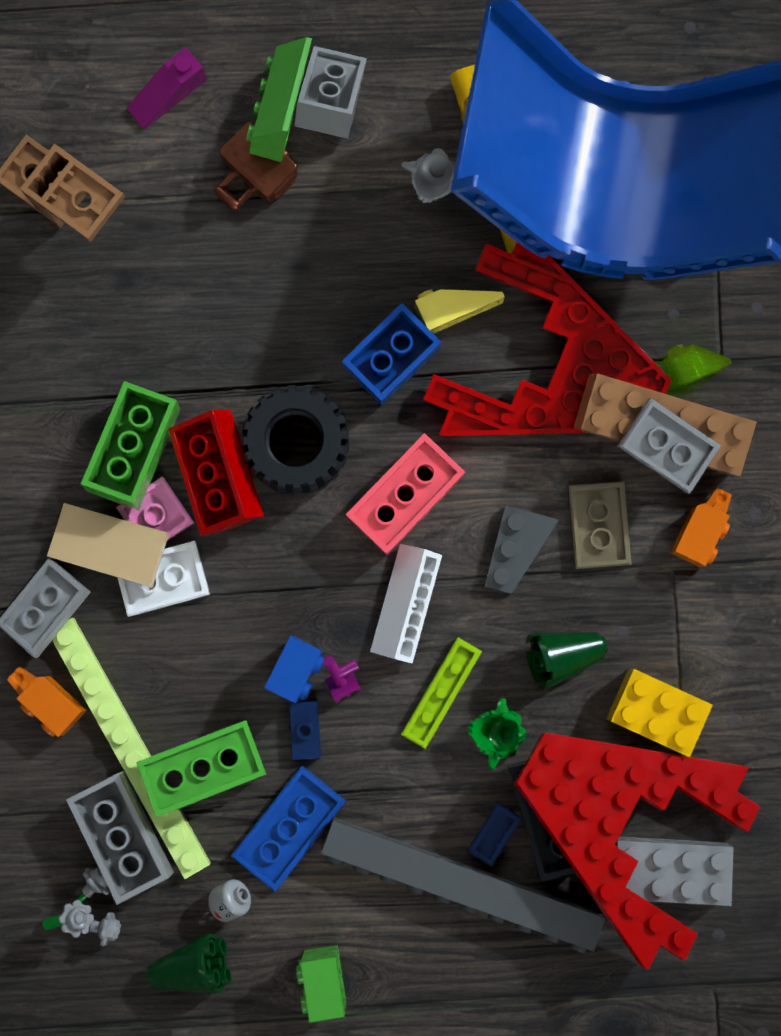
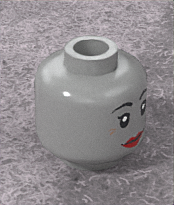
M228 880L216 886L210 892L209 910L214 917L222 922L235 920L245 915L250 909L251 896L249 890L239 880Z

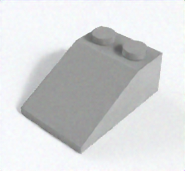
M314 46L297 101L295 127L348 139L367 58Z

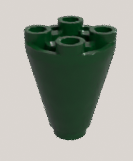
M211 933L205 934L157 959L147 968L149 985L152 988L157 987L162 990L210 994L220 993L224 990L225 985L231 984L232 980L231 971L226 966L227 944L223 937L217 938Z

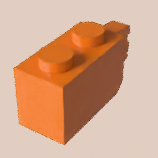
M715 488L705 503L691 508L670 553L700 568L705 567L707 563L711 564L718 552L715 546L719 538L723 539L730 527V524L727 523L730 515L726 513L732 495L722 489Z
M18 667L7 679L19 694L16 699L22 703L20 708L32 718L36 716L42 722L41 728L52 737L54 735L57 737L64 736L87 711L51 676L36 677L24 668Z

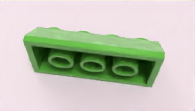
M305 37L276 46L274 57L268 56L265 73L269 74L268 80L262 79L259 95L263 96L262 102L256 101L252 117L257 119L255 126H249L246 141L251 142L249 154L282 162L306 71L312 38Z

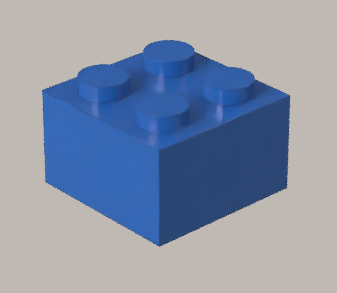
M290 636L264 688L293 703L299 702L300 699L305 700L313 686V683L309 682L312 674H319L323 666L324 657H322L324 650L296 636Z

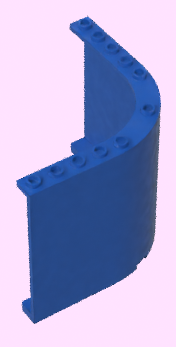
M517 0L488 1L450 191L528 251L543 259L549 255L561 260V266L588 274L623 279L624 274H640L643 280H654L781 262V60L757 64L754 67L730 71L726 74L705 77L702 80L681 83L679 85L645 86L631 84L627 81H618L606 77L583 65Z

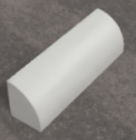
M400 544L370 652L413 663L442 555L423 548Z

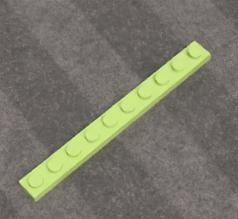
M75 618L69 619L52 641L181 874L186 879L209 866L211 862L180 808L156 818L136 763L151 757Z

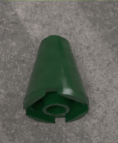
M597 632L529 634L526 638V644L531 643V650L526 651L529 668L535 682H542L541 689L551 688L603 660L605 653L608 652L605 638Z

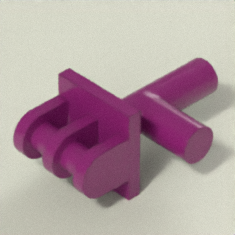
M332 656L324 658L323 664L331 675L324 680L336 703H339L340 699L345 696L350 697V693L362 690L353 672L359 670L355 659L339 667Z

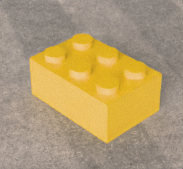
M628 668L606 720L690 757L713 705L636 669Z

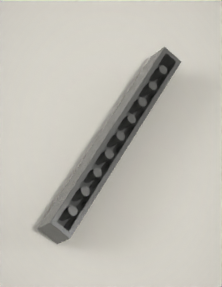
M335 817L321 853L326 855V860L337 865H342V862L353 865L352 869L359 873L368 875L370 871L379 874V879L395 885L396 881L407 884L406 889L412 892L423 894V891L434 894L433 898L442 903L449 904L452 900L460 903V908L474 914L477 913V910L488 913L487 917L498 923H504V920L513 922L516 929L526 933H531L532 930L541 932L542 938L554 943H558L559 939L570 943V948L585 953L586 949L595 951L605 921V917L600 912Z

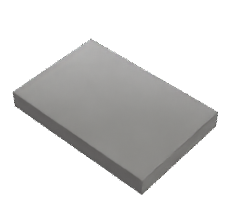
M648 398L617 447L685 493L690 494L721 445L652 398Z
M48 558L0 617V628L32 657L38 658L90 594V591L56 561Z

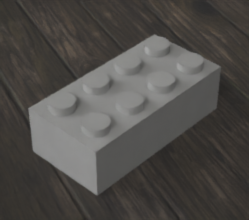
M121 771L66 799L116 904L168 879L174 873L125 771Z
M619 836L615 846L639 861L626 888L646 901L732 906L733 846L726 842Z

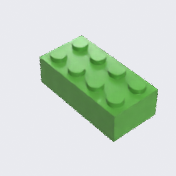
M124 381L82 479L81 485L89 493L139 511L169 439L168 428L174 426L181 410L177 400Z

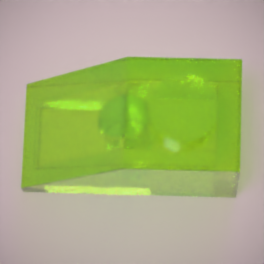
M683 344L674 346L667 350L668 355L662 360L669 377L672 379L675 390L724 370L732 364L730 358L694 344L684 347Z

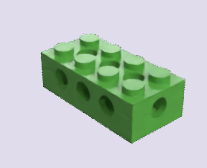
M246 720L136 762L156 818L266 775ZM224 750H231L235 753L236 761L232 766L222 764L220 756ZM198 760H204L209 765V772L204 777H198L193 772V765ZM172 770L178 771L182 775L181 784L175 788L169 787L165 782L167 773Z

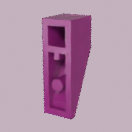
M184 47L163 64L126 109L145 130L207 80L202 65Z

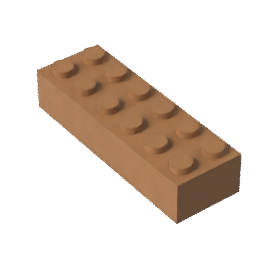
M598 373L589 374L574 429L620 442L648 398H652L721 445L708 465V469L728 475L741 476L756 427V421Z

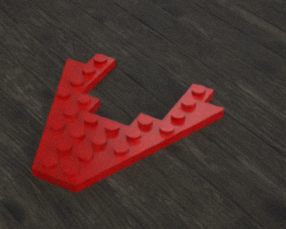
M517 242L512 254L486 244L475 271L552 302L542 329L566 338L565 346L547 389L521 379L511 405L435 374L432 376L423 401L448 410L439 433L440 436L587 433L573 427L589 374L598 373L664 394L667 393L672 379L551 256L548 255L543 259L528 251Z
M546 732L541 733L514 782L639 966L643 969H649L659 947H662L680 960H686L698 933L626 888L639 861L616 847L615 844L639 798H642L658 810L663 811L666 809L677 788L743 832L749 831L760 809L759 805L738 792L749 769L746 766Z

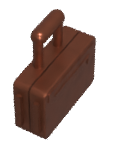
M251 122L246 123L220 149L223 162L232 172L214 188V193L233 211L239 210L255 192L268 204L272 203L275 199L278 200L296 182L295 179L298 177L297 166L290 159L289 153L286 150L284 151L282 162L249 154L251 142L246 141L249 126L253 125ZM237 176L250 187L238 200L225 189Z

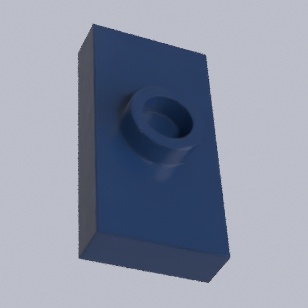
M318 701L289 703L292 760L321 758Z
M497 802L471 842L467 852L492 867L522 818Z

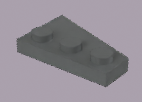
M504 506L484 587L512 594L559 519Z

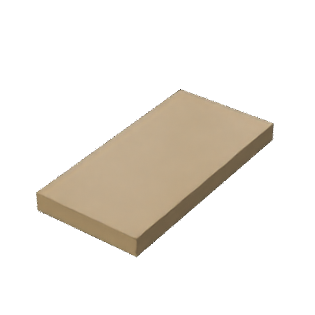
M64 503L47 556L153 587L169 533Z

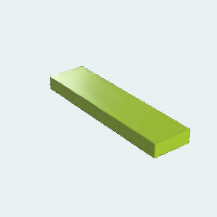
M457 637L402 731V736L426 749L482 653L481 650Z

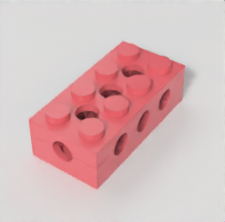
M424 433L351 508L346 516L383 553L388 555L464 476L465 471ZM426 468L432 472L433 477L429 481H422L418 478L417 472L420 469ZM407 488L413 492L414 497L410 501L404 502L398 498V492L401 489ZM384 508L391 509L394 513V518L389 522H383L378 518V513Z

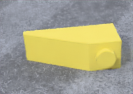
M430 289L417 296L418 299L415 300L414 307L421 322L435 334L502 304L505 296L503 292L440 289L433 292Z

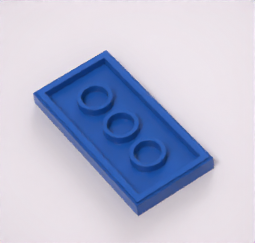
M302 765L231 857L276 892L346 800Z

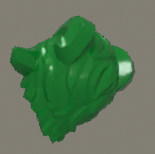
M501 698L498 701L497 709L484 712L479 718L470 721L467 727L468 735L472 737V741L475 742L479 752H483V754L488 756V767L492 770L495 769L501 759L514 757L518 746L526 738L525 728L522 727L521 715L507 707L505 698Z

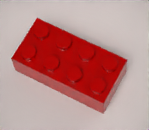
M212 409L168 428L201 536L222 533L264 516L249 466L243 456L244 450L241 447V440L231 410Z

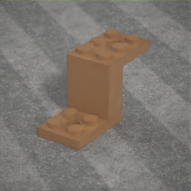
M27 134L0 168V184L58 227L61 228L64 224H67L90 242L125 198L121 191L56 144L50 150H47ZM36 167L27 179L26 172L30 168ZM86 195L91 196L89 206L85 208L78 207Z

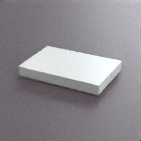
M196 541L164 549L153 587L118 578L128 617L210 595Z

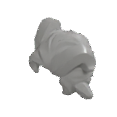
M434 149L431 154L425 153L417 161L402 163L401 166L411 172L413 187L416 190L418 199L422 200L423 203H431L433 200L442 198L451 192L456 163L449 160L448 155L442 149Z

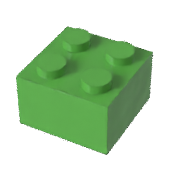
M338 945L304 950L302 959L298 960L299 966H296L298 984H304L303 996H301L303 1014L308 1013L309 1023L345 1017L346 996Z

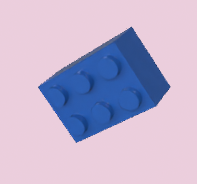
M401 303L342 360V365L382 406L441 349L442 342Z

